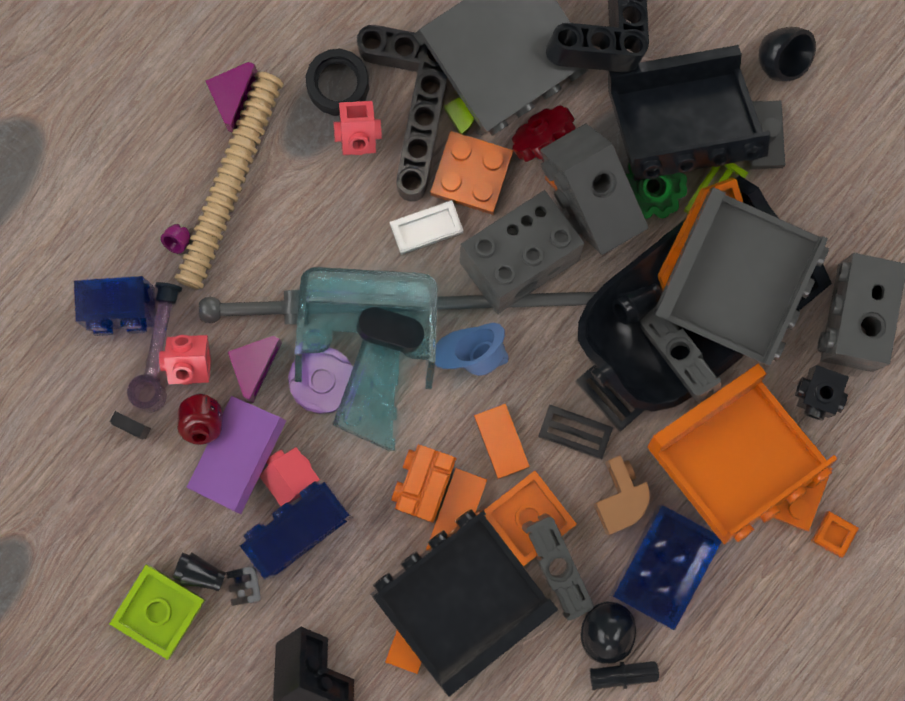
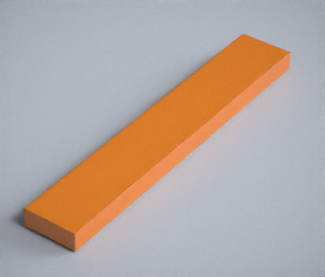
M455 468L430 539L443 530L447 534L458 526L455 520L468 510L472 509L474 513L476 512L487 479ZM397 630L385 662L418 674L422 662Z

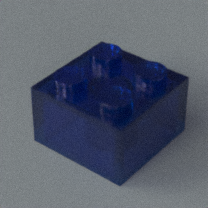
M143 276L74 281L75 322L86 328V331H93V335H113V329H127V333L131 334L146 333L147 327H156L155 287Z

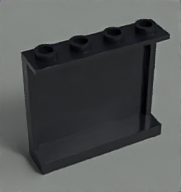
M739 45L640 62L638 67L631 72L608 71V92L634 181L654 179L664 175L687 173L697 169L720 167L730 163L746 160L753 161L768 157L770 132L762 131L740 69L742 54Z
M470 509L455 520L458 525L448 534L443 530L428 541V544L431 546L421 555L416 551L400 563L403 569L393 577L390 573L381 577L373 584L376 590L370 594L449 697L558 611L551 599L545 597L485 517L486 513L483 510H478L474 513Z

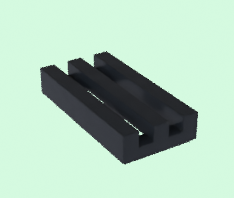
M592 366L575 382L621 432L644 410L635 408L631 413L607 386L603 388L595 380L590 372L595 368ZM590 378L625 417L623 421L616 416L586 380Z
M549 405L538 437L602 460L613 427ZM553 414L604 432L603 437L601 438L553 421ZM551 427L600 445L599 449L596 450L547 432L548 428Z
M250 566L226 572L227 579L234 578L235 584L228 586L229 592L236 591L237 598L231 599L232 606L260 601L261 595L256 567ZM249 575L250 581L243 582L242 576ZM251 588L252 595L245 596L244 589Z

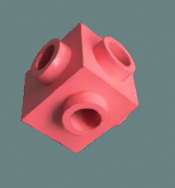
M373 101L339 103L340 122H334L335 142L342 143L343 155L376 153V140L382 139L381 120L374 118Z
M208 335L167 337L165 351L159 352V365L161 371H166L168 385L209 383L211 355Z

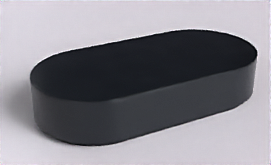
M367 308L357 320V332L362 339L400 352L410 353L417 350L424 339V329L416 319L381 308Z

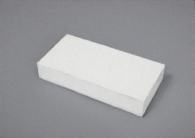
M453 200L390 222L401 255L464 232Z

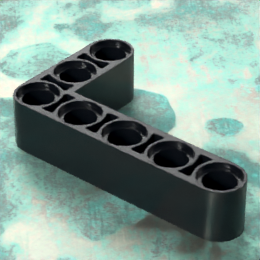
M608 0L609 26L561 23L555 28L546 46L547 58L553 64L564 67L631 72L635 70L649 47L647 0Z
M367 25L357 35L358 52L364 61L417 72L397 172V190L399 195L404 200L417 201L425 195L448 78L438 62L429 59L430 50L425 43L420 46L414 37L415 32L378 25ZM369 39H377L381 42L380 46L374 50H369L363 45ZM401 45H409L413 48V52L407 56H402L396 52V49ZM434 82L440 88L436 93L428 94L422 90V87L425 83ZM420 114H429L434 119L427 126L419 125L415 120ZM415 145H421L427 149V153L421 158H415L409 154V150ZM408 177L418 178L421 182L420 186L415 190H408L402 184Z

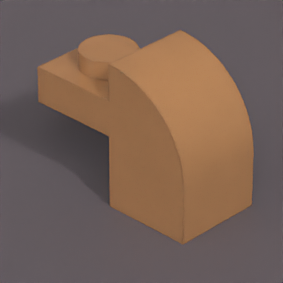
M621 455L605 462L618 494L593 504L606 535L635 524L644 515L649 504V487L647 482L634 487L632 480L636 479L634 470L629 460L623 462Z

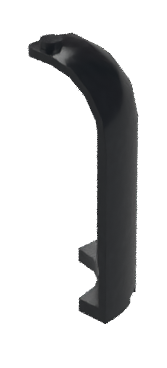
M740 175L735 178L738 182L743 203L778 218L759 187ZM685 219L607 281L587 302L578 321V342L595 367L590 371L592 376L603 388L609 384L633 408L654 412L676 407L692 397L642 331L640 322L624 325L616 318L612 308L613 301L617 300V296L621 293L646 287L652 283H656L661 288L658 273ZM823 264L821 267L816 265L810 277L815 280L814 285L806 299L801 297L796 310L800 311L832 284ZM683 328L700 350L703 360L717 378L744 356L735 350ZM680 345L674 347L670 355L674 359L682 360L689 355L690 351L687 347Z

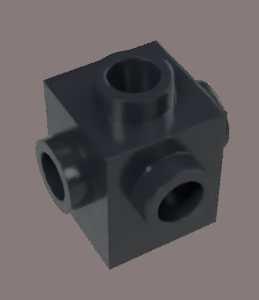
M819 365L810 368L807 377H802L798 383L795 396L799 397L797 407L805 409L804 415L821 421L824 420V417L830 418L835 416L837 412L841 413L848 398V394L844 393L849 377Z

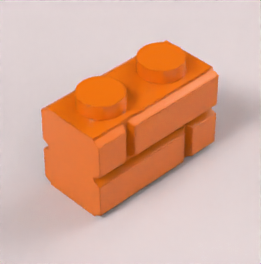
M419 444L416 451L409 449L403 464V469L408 470L404 483L397 482L391 501L397 502L395 510L434 523L454 468L456 457Z

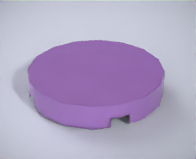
M325 346L312 348L301 353L291 365L288 376L290 392L295 401L307 411L317 414L333 413L345 406L352 397L356 384L355 372L348 358L337 349Z

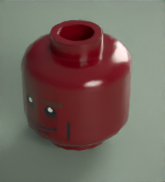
M196 394L181 402L178 409L177 429L182 439L192 444L202 445L213 442L219 437L222 430V408L217 400L205 394Z

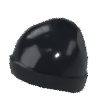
M793 26L780 28L764 36L759 46V63L762 70L770 79L775 81L787 82L800 78L808 71L814 60L816 52L815 37L809 30Z
M609 601L597 604L587 613L582 623L580 632L582 647L585 653L595 662L613 664L621 661L631 653L634 646L636 624L632 613L625 606Z

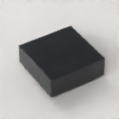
M116 411L110 420L112 425L142 440L147 438L151 428Z

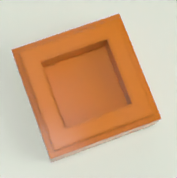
M827 511L811 541L834 555L843 558L859 528Z

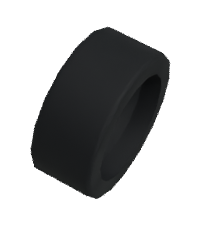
M329 49L318 54L309 64L306 73V88L313 104L324 113L339 116V103L366 100L369 91L368 71L363 61L353 52L344 49ZM333 64L348 66L357 77L355 92L349 98L342 101L327 99L321 93L318 86L320 73L326 67Z

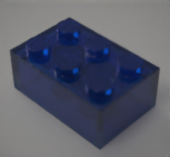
M316 481L299 493L302 497L301 500L294 505L288 502L271 514L274 518L273 521L266 526L259 523L243 535L246 541L240 547L264 580L274 578L353 518L326 482H323L321 485Z
M663 504L658 505L609 596L666 628L675 631L722 541L712 531Z

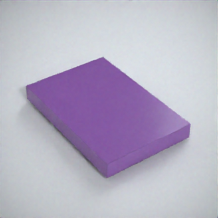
M231 396L222 414L221 433L217 439L207 444L187 488L241 514L286 420Z

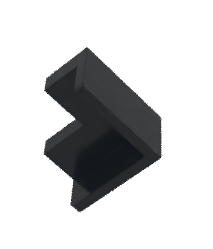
M301 626L276 643L273 701H354V679L328 668L327 637Z

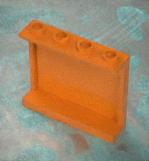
M759 363L655 434L647 446L724 545L733 538L737 542L742 541L754 531L751 525L761 519L764 523L771 520L781 511L778 508L780 504L786 500L790 504L797 501L807 492L804 487L812 481L817 486L833 473L829 468L837 460L835 455L826 460L764 385L762 380L767 373Z

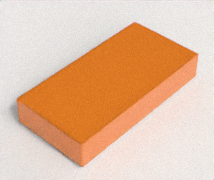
M506 403L474 415L497 479L530 467Z

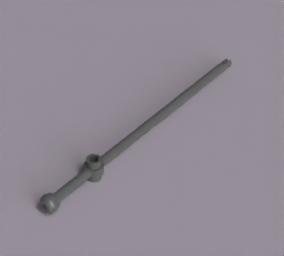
M304 290L284 291V301L220 303V300L215 297H205L199 302V316L205 323H214L221 316L284 315L285 325L305 324V314L363 312L370 307H377L388 311L480 309L492 308L484 295L304 300ZM596 292L528 294L508 308L586 305Z

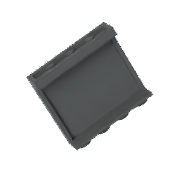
M463 0L420 28L414 34L420 46L424 43L426 44L481 128L477 131L479 136L488 131L493 136L508 126L505 119L516 113L518 118L535 107L532 102L541 95L546 100L562 89L559 85L561 81L569 77L572 82L588 71L585 68L555 65L546 56V46L555 28L561 23H571L557 0Z
M713 187L709 189L653 314L770 366L772 360L778 361L783 353L786 343L782 341V338L787 328L792 330L798 320L800 311L796 310L801 297L806 299L814 285L815 280L810 277L816 265L821 267L827 257L829 248L825 247L828 238L814 235L725 195V192Z

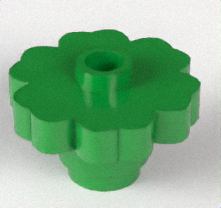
M628 162L627 168L629 173H626V177L645 219L650 218L653 214L664 219L670 213H674L679 209L677 199L687 195V176L684 173L654 178L658 182V189L650 192L647 189V182L651 179L634 181Z

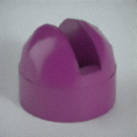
M174 224L164 231L160 239L166 249L180 254L183 253L189 244L190 233L186 227L181 228L179 224Z

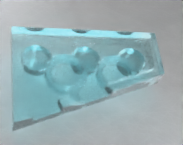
M363 339L332 424L388 451H395L396 439L393 438V420H397V407H394L395 386L398 385L400 351L376 345Z

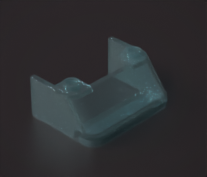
M313 267L306 270L302 274L300 281L295 345V382H302L304 353H321L327 350L332 343L333 331L358 333L356 324L361 313L367 308L377 307L414 318L422 325L424 339L419 348L410 353H402L412 359L426 360L425 389L432 390L436 360L438 291L436 281L430 275L424 273Z

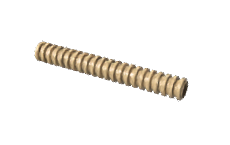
M257 72L255 74L257 81L251 84L253 91H249L247 94L249 101H245L243 104L245 110L240 112L242 118L237 120L236 126L238 128L232 132L234 138L229 139L228 142L230 148L225 149L224 152L227 156L221 159L223 166L217 169L219 176L214 177L213 182L215 186L209 189L211 196H207L205 199L207 206H203L201 209L204 214L198 217L200 224L194 227L196 234L191 235L190 240L192 244L186 247L188 254H184L182 257L185 260L184 264H180L178 267L181 270L180 274H176L174 277L177 282L197 290L204 287L202 280L207 279L206 270H210L212 267L210 260H214L216 257L213 254L214 250L219 249L217 242L223 239L221 232L226 231L227 226L225 222L231 219L229 212H233L235 209L233 202L238 201L236 195L242 191L240 184L245 183L246 178L244 174H248L250 171L248 164H252L254 161L251 157L257 153L255 147L260 145L261 140L259 137L265 133L263 126L266 127L268 125L267 117L272 115L270 109L275 107L276 102L274 99L280 95L278 89L283 88L284 84L278 77L266 72Z

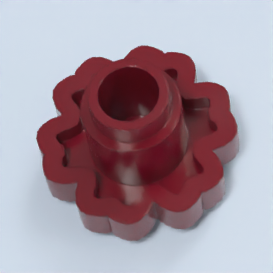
M562 105L556 106L552 110L545 108L539 113L532 115L527 124L517 129L516 134L512 137L514 142L512 149L518 158L525 162L535 157L545 162L540 149L575 130L576 127L573 124L575 118L569 109Z

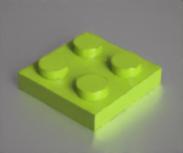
M146 564L109 624L169 660L206 599Z

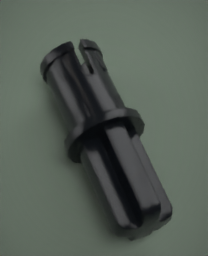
M622 661L618 666L589 669L592 690L623 686V689H627V685L657 682L659 680V668L655 661L626 665Z

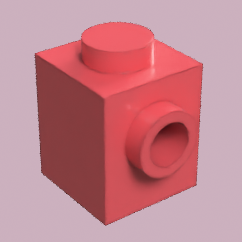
M297 447L287 453H284L281 449L270 456L266 462L268 466L259 476L282 508L307 493L320 481L312 469L309 460L300 453Z

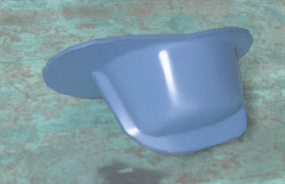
M488 323L478 327L451 332L435 344L431 352V360L437 367L442 369L463 367L471 374L477 376L486 375L494 371L498 366L506 364L509 360L503 344L505 329L498 323Z

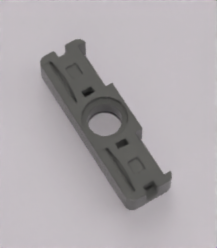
M656 307L651 309L639 321L640 327L697 402H701L707 398V393L710 390L713 393L721 389V378H717L705 363L702 353L683 328L680 330L676 324L654 315L653 312ZM682 345L687 347L690 353L685 359L677 360L670 355L671 350L676 346Z
M545 513L538 516V521H528L523 524L522 530L526 534L529 533L528 536L538 555L535 558L549 587L553 591L555 590L564 610L563 616L567 620H573L591 611L594 607L593 602L554 519ZM557 558L565 559L567 566L564 573L558 576L552 575L549 571L551 562Z

